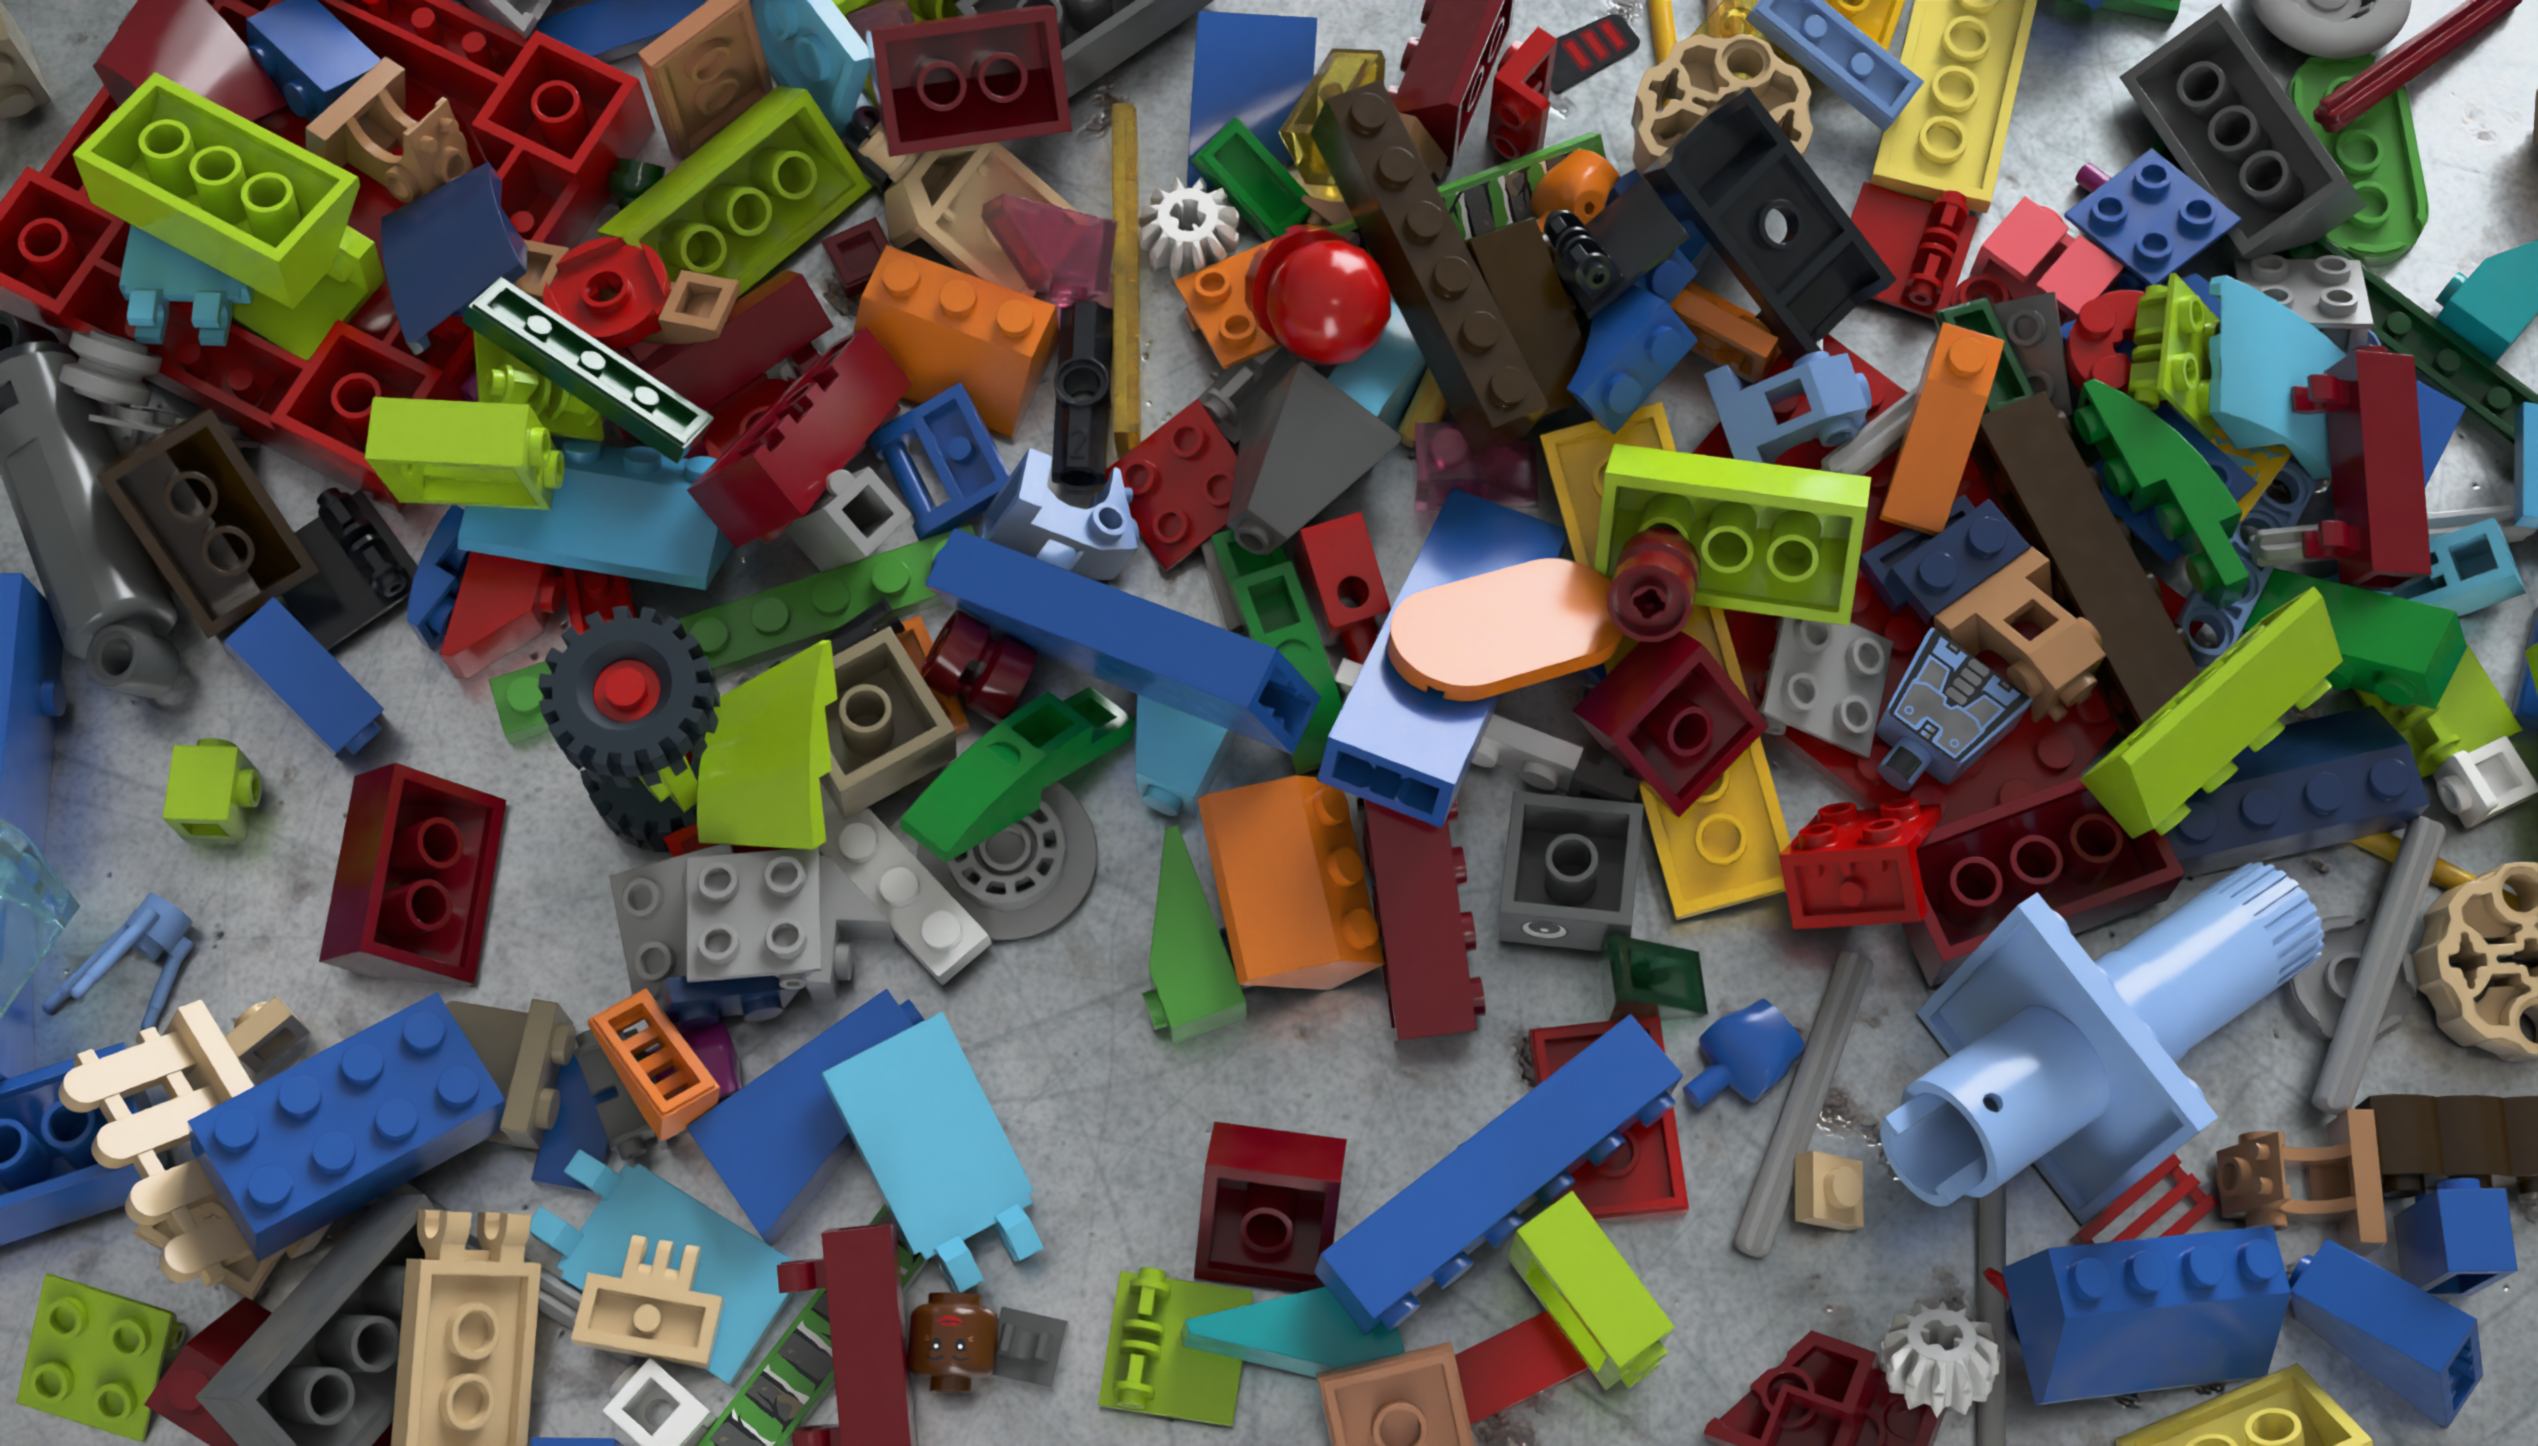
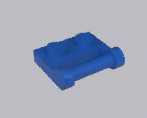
M960 382L879 428L869 439L877 458L886 460L916 520L912 528L919 541L952 531L954 528L984 512L1011 475L968 390ZM917 438H920L950 500L936 507L907 450L910 442Z

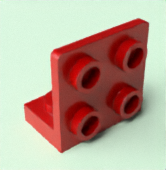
M1911 797L1893 799L1880 805V808L1857 810L1856 804L1849 802L1827 805L1817 811L1818 814L1798 832V835L1779 855L1793 930L1921 922L1927 914V907L1916 849L1942 819L1940 804L1920 805L1917 798Z

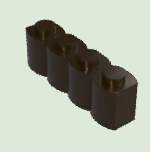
M2385 1094L2369 1096L2355 1107V1109H2374L2381 1184L2384 1196L2391 1198L2416 1197L2426 1194L2425 1186L2437 1187L2436 1184L2443 1180L2475 1178L2479 1179L2480 1188L2499 1187L2517 1189L2518 1198L2538 1200V1096L2502 1098L2486 1095L2435 1097L2418 1094Z

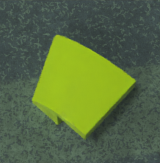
M821 640L720 696V707L713 708L719 721L715 734L706 731L704 740L708 747L701 755L697 787L699 843L814 850L827 841L819 778L832 771L825 706L836 701L838 697L831 640Z

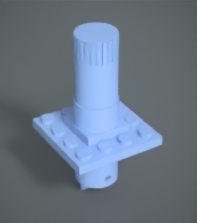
M2252 862L2246 863L2117 950L2107 952L2094 961L2091 960L2071 935L2066 921L2057 912L2050 909L2038 892L2017 905L1916 1012L1950 1057L1909 1084L1903 1091L1901 1107L1887 1115L1881 1123L1880 1137L1882 1147L1896 1175L1917 1197L1931 1205L1943 1207L1951 1204L1962 1195L1976 1198L1986 1196L2034 1163L2082 1225L2087 1223L2218 1118L2206 1103L2204 1094L2198 1085L2187 1078L2175 1063L2180 1061L2189 1049L2316 962L2315 960L2320 957L2321 953L2319 951L2324 948L2322 939L2325 936L2320 926L2322 925L2321 918L2316 914L2317 909L2314 903L2311 904L2309 901V895L2305 890L2302 891L2298 887L2299 884L2294 879L2288 878L2287 873L2282 870H2275V866L2270 864L2264 866L2262 862H2256L2255 864H2252Z

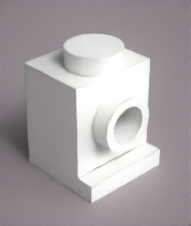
M651 1358L641 1368L636 1364L630 1366L617 1378L608 1391V1397L612 1400L602 1410L641 1446H697L718 1419ZM660 1403L670 1404L672 1414L661 1426L651 1425L649 1415L652 1408Z

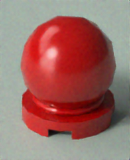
M1317 224L1288 227L1285 229L1288 233L1275 238L1265 250L1260 247L1254 254L1245 276L1246 305L1252 311L1257 325L1277 344L1284 346L1295 357L1324 366L1354 362L1379 343L1391 318V292L1380 265L1363 248L1352 245L1344 236Z

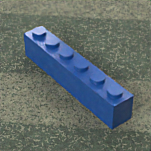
M1629 1014L1322 1252L1314 1273L1365 1336L1381 1323L1389 1331L1393 1330L1421 1306L1416 1296L1433 1282H1436L1441 1289L1452 1284L1473 1265V1261L1468 1255L1481 1244L1488 1241L1493 1248L1501 1245L1524 1225L1525 1221L1519 1214L1537 1200L1545 1208L1557 1201L1576 1183V1180L1570 1174L1588 1160L1596 1168L1605 1163L1625 1145L1627 1141L1621 1134L1637 1121H1640L1645 1128H1648L1664 1116L1676 1104L1671 1093L1681 1080L1683 1074L1636 1019Z

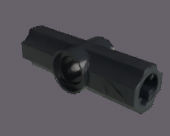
M1075 301L1072 305L1061 308L1058 367L1054 377L1056 402L1051 478L1053 483L1064 485L1069 490H1091L1097 485L1106 484L1108 429L1112 412L1110 389L1114 315L1113 309L1106 308L1097 301ZM1082 390L1096 393L1095 396L1086 400H1077L1070 397L1075 392Z

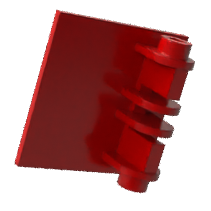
M1863 182L1851 220L1897 279L1889 288L1873 296L1871 299L1933 319L1935 311L1950 307L1952 294L1957 286L1979 220L1977 217L1968 215L1969 208L1965 204L1967 200L1965 195L1958 191L1947 190L1943 193L1942 197L1935 199L1934 203H1930Z
M1199 399L1188 405L1106 469V483L1110 472L1116 467L1121 471L1124 487L1132 489L1133 498L1131 503H1128L1131 518L1137 522L1140 533L1166 571H1169L1207 542L1211 535L1217 534L1227 525L1238 455Z

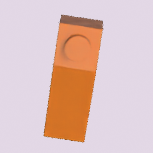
M1942 323L1926 357L1879 517L1880 520L1932 536H1936L1944 531L1989 398L2005 340L1949 323Z

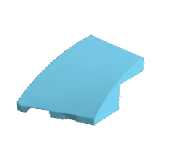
M2227 275L2212 277L2209 284V295L2215 296L2220 301L2221 313L2220 334L2209 337V360L2212 370L2209 383L2210 415L2238 449L2285 444L2313 480L2331 478L2327 412L2309 415L2292 412L2291 387H2308L2307 377L2309 375L2324 374L2325 370L2347 355L2317 328L2277 300Z

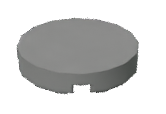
M2343 915L2322 919V925L2320 926L2321 930L2324 931L2325 937L2322 939L2324 948L2319 951L2321 953L2320 957L2315 960L2316 962L2282 985L2286 1004L2301 1025L2325 1041L2332 1042L2371 930L2372 923L2364 922L2366 918ZM2407 949L2404 953L2374 1043L2403 1024L2409 1015L2408 1012L2412 1008L2413 999L2416 998L2418 977L2413 958Z

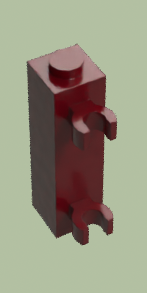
M785 269L735 301L719 338L691 344H669L636 366L706 411L785 358H787L790 368L798 379L821 356L811 342L834 326L803 274ZM607 418L623 441L632 437L637 443L650 447ZM700 440L683 458L708 457L709 453Z
M2359 346L2351 349L2348 352V356L2325 370L2324 374L2309 375L2307 377L2308 387H2291L2292 412L2307 415L2327 412L2335 521H2320L2318 523V532L2303 531L2301 533L2303 558L2314 560L2337 558L2340 584L2371 591L2400 592L2432 575L2414 355L2388 353V349L2385 346Z
M896 1222L827 1229L821 1233L823 1258L787 1261L777 1265L779 1293L826 1288L839 1424L797 1427L796 1432H792L793 1446H917L911 1376L908 1367V1344Z

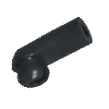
M872 106L858 107L852 114L851 122L847 125L845 147L862 171L865 179L884 194L893 181L883 169L869 157L863 156L858 151L864 139L871 138L869 133L880 122L879 111Z

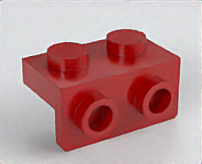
M1539 26L1523 44L1515 41L1506 50L1498 64V72L1494 76L1487 139L1492 142L1495 149L1502 156L1509 160L1542 150L1544 147L1550 108L1548 100L1558 39Z

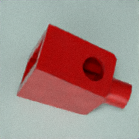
M1360 511L1301 529L1293 560L1324 645L1332 646L1343 643L1348 660L1364 665L1379 635V631L1382 629L1391 611V607L1365 521ZM1342 599L1352 600V601H1354L1359 607H1357V608H1349V607H1346L1345 605H1343V604L1340 602V600H1342Z

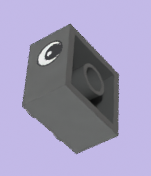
M1513 791L1499 907V941L1629 954L1644 804Z

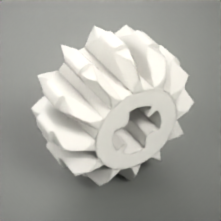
M1176 176L1172 182L1171 193L1154 187L1153 193L1150 195L1151 205L1141 206L1138 214L1139 226L1141 227L1138 233L1139 247L1142 249V252H1149V262L1154 271L1170 265V275L1174 280L1182 277L1185 270H1193L1195 272L1207 265L1209 266L1227 258V253H1234L1238 248L1239 234L1236 232V228L1239 226L1238 211L1235 210V207L1228 206V196L1223 188L1207 193V184L1202 177L1197 180L1193 188H1184V184ZM1185 228H1192V231H1185Z
M1944 1298L1936 1309H1928L1915 1301L1909 1315L1894 1314L1893 1321L1889 1325V1333L1886 1334L1885 1341L1881 1344L1880 1361L1884 1364L1883 1371L1886 1372L1889 1392L1904 1394L1909 1410L1922 1404L1930 1405L1936 1418L1948 1406L1966 1415L1969 1406L1972 1405V1401L1986 1402L1988 1394L1992 1391L1995 1375L1999 1373L2000 1353L1997 1352L1998 1345L1994 1343L1995 1336L1992 1333L1991 1323L1975 1322L1976 1318L1973 1315L1971 1306L1958 1312L1949 1310Z

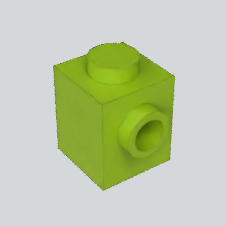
M203 738L197 741V746L173 745L162 819L182 839L246 841L250 808L257 807L261 798L262 782L260 772L236 744L227 740Z

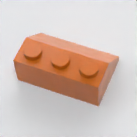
M886 245L861 296L853 331L855 332L866 326L913 383L900 398V401L918 407L960 382L968 390L989 433L1012 442L1058 346L1060 333L1056 305Z
M1295 775L1208 793L1197 799L1238 985L1331 990L1385 964L1379 941L1378 925L1374 919L1365 882L1364 866L1359 856L1350 819L1348 800L1344 791L1317 781L1318 778Z

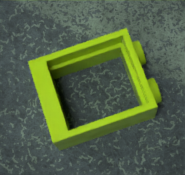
M373 397L364 459L399 502L551 510L553 489H560L564 481V455L562 451L556 448L550 438L548 428L542 426L530 405Z
M1573 1191L1516 1231L1507 1257L1605 1390L1609 1389L1619 1380H1622L1629 1389L1661 1365L1659 1361L1669 1353L1664 1344L1675 1326Z

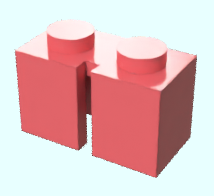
M2024 196L1981 245L1970 274L1972 276L1988 274L1997 277L2009 290L2012 300L2056 292L2060 326L2062 327L2063 324L2077 318L2082 306L2086 302L2111 292L2124 266L2096 242L2088 241L2080 234L2076 239L2067 234L2069 227L2054 210L2045 206H2039Z

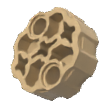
M1740 33L1731 38H1711L1704 34H1699L1673 44L1670 55L1657 66L1647 68L1636 93L1631 120L1635 141L1632 159L1641 178L1644 177L1642 173L1725 94L1746 87L1752 90L1805 159L1814 127L1810 122L1808 106L1812 92L1804 75L1798 67L1788 65L1773 53L1770 43L1750 35ZM1731 73H1746L1752 79H1739ZM1666 99H1671L1668 105L1664 106L1662 112H1657L1661 105H1664Z
M2513 862L2500 865L2478 875L2476 879L2443 892L2430 905L2423 916L2425 932L2422 944L2412 955L2418 977L2417 989L2428 996L2436 1011L2437 1026L2449 1038L2462 1047L2477 1046L2492 1052L2505 1062H2524L2538 1059V966L2527 969L2526 966L2516 965L2515 962L2499 963L2497 960L2511 955L2513 959L2523 960V962H2538V864L2536 862ZM2503 884L2512 887L2517 893L2519 899L2518 911L2511 909L2504 901L2502 895ZM2484 939H2496V940L2492 941V942L2489 943V945H2488ZM2449 962L2460 963L2461 969L2451 968ZM2488 982H2494V987L2485 988ZM2485 988L2482 996L2477 1001L2473 1000ZM2522 1013L2529 1016L2535 1024L2537 1031L2534 1043L2528 1040L2521 1031L2520 1017Z

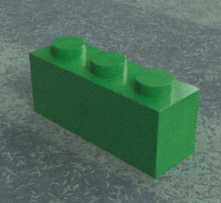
M2277 568L2273 569L2242 629L2243 635L2266 615L2314 586L2323 596L2343 659L2325 677L2332 685L2331 688L2336 690L2353 688L2379 695L2385 701L2398 706H2408L2412 703L2436 709L2467 648L2456 611Z

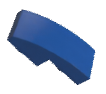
M451 505L428 541L419 561L408 601L407 622L420 642L431 650L441 637L446 635L460 589L457 578L460 574L464 575L471 552L458 549V534L464 509L457 505Z

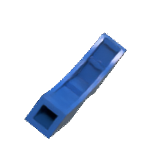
M1676 248L1673 255L1667 261L1654 266L1626 289L1624 295L1617 302L1604 307L1593 316L1585 352L1576 373L1567 387V390L1602 428L1614 435L1698 341L1696 336L1669 306L1698 273L1679 248Z

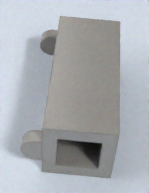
M869 466L852 474L847 470L840 469L828 475L826 479L827 489L803 517L795 520L785 532L821 572L868 557L911 516V513Z

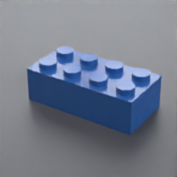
M436 992L188 1120L187 1123L193 1154L257 1261L260 1262L502 1131L500 1125L506 1099L439 993Z

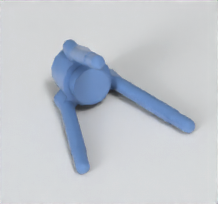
M149 893L139 907L135 908L122 927L42 1004L43 1011L46 1013L53 1012L71 995L76 999L82 998L132 948L137 953L154 962L161 953L168 955L140 1028L143 1031L154 1027L164 1007L181 962L195 945L183 936L193 921L167 900L156 894Z

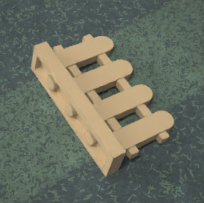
M198 1000L179 1007L162 1036L159 1035L154 1026L138 1033L135 1039L138 1045L98 1059L93 1049L77 1054L73 1061L76 1068L71 1069L66 1074L59 1087L58 1095L61 1103L69 1110L83 1113L100 1108L109 1124L100 1129L91 1147L92 1155L99 1164L111 1169H118L133 1164L142 1180L133 1186L125 1201V1210L128 1216L134 1222L141 1225H154L164 1220L168 1222L176 1237L167 1243L159 1257V1268L163 1275L169 1280L179 1283L188 1282L200 1277L207 1288L223 1280L227 1274L223 1268L224 1266L250 1256L253 1252L230 1215L198 1227L189 1210L220 1198L198 1160L194 1159L165 1171L156 1154L190 1141L188 1120L254 1087L205 1004L202 1000ZM162 1084L171 1100L131 1114L123 1098ZM332 1223L267 1257V1261L282 1256L285 1251L291 1260L314 1250Z

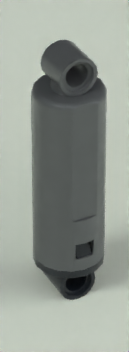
M0 310V475L65 650L81 660H86L89 675L94 682L102 687L144 698H156L164 695L174 685L180 669L179 652L173 642L165 638L172 630L178 618L177 611L162 571L96 477L100 467L118 457L106 424L88 420L89 414L102 415L96 399L78 394L73 391V386L59 381L63 364L78 362L79 355L67 344L59 343L58 338L51 330Z

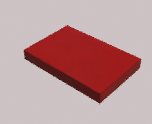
M1660 1015L1635 1018L1665 1053ZM1622 1020L1529 1029L1528 1040L1535 1087ZM1674 1106L1648 1128H1645L1640 1121H1637L1621 1135L1627 1141L1625 1145L1599 1167L1596 1168L1588 1160L1570 1175L1576 1180V1183L1558 1199L1560 1200L1573 1191L1597 1224L1687 1214L1689 1204Z

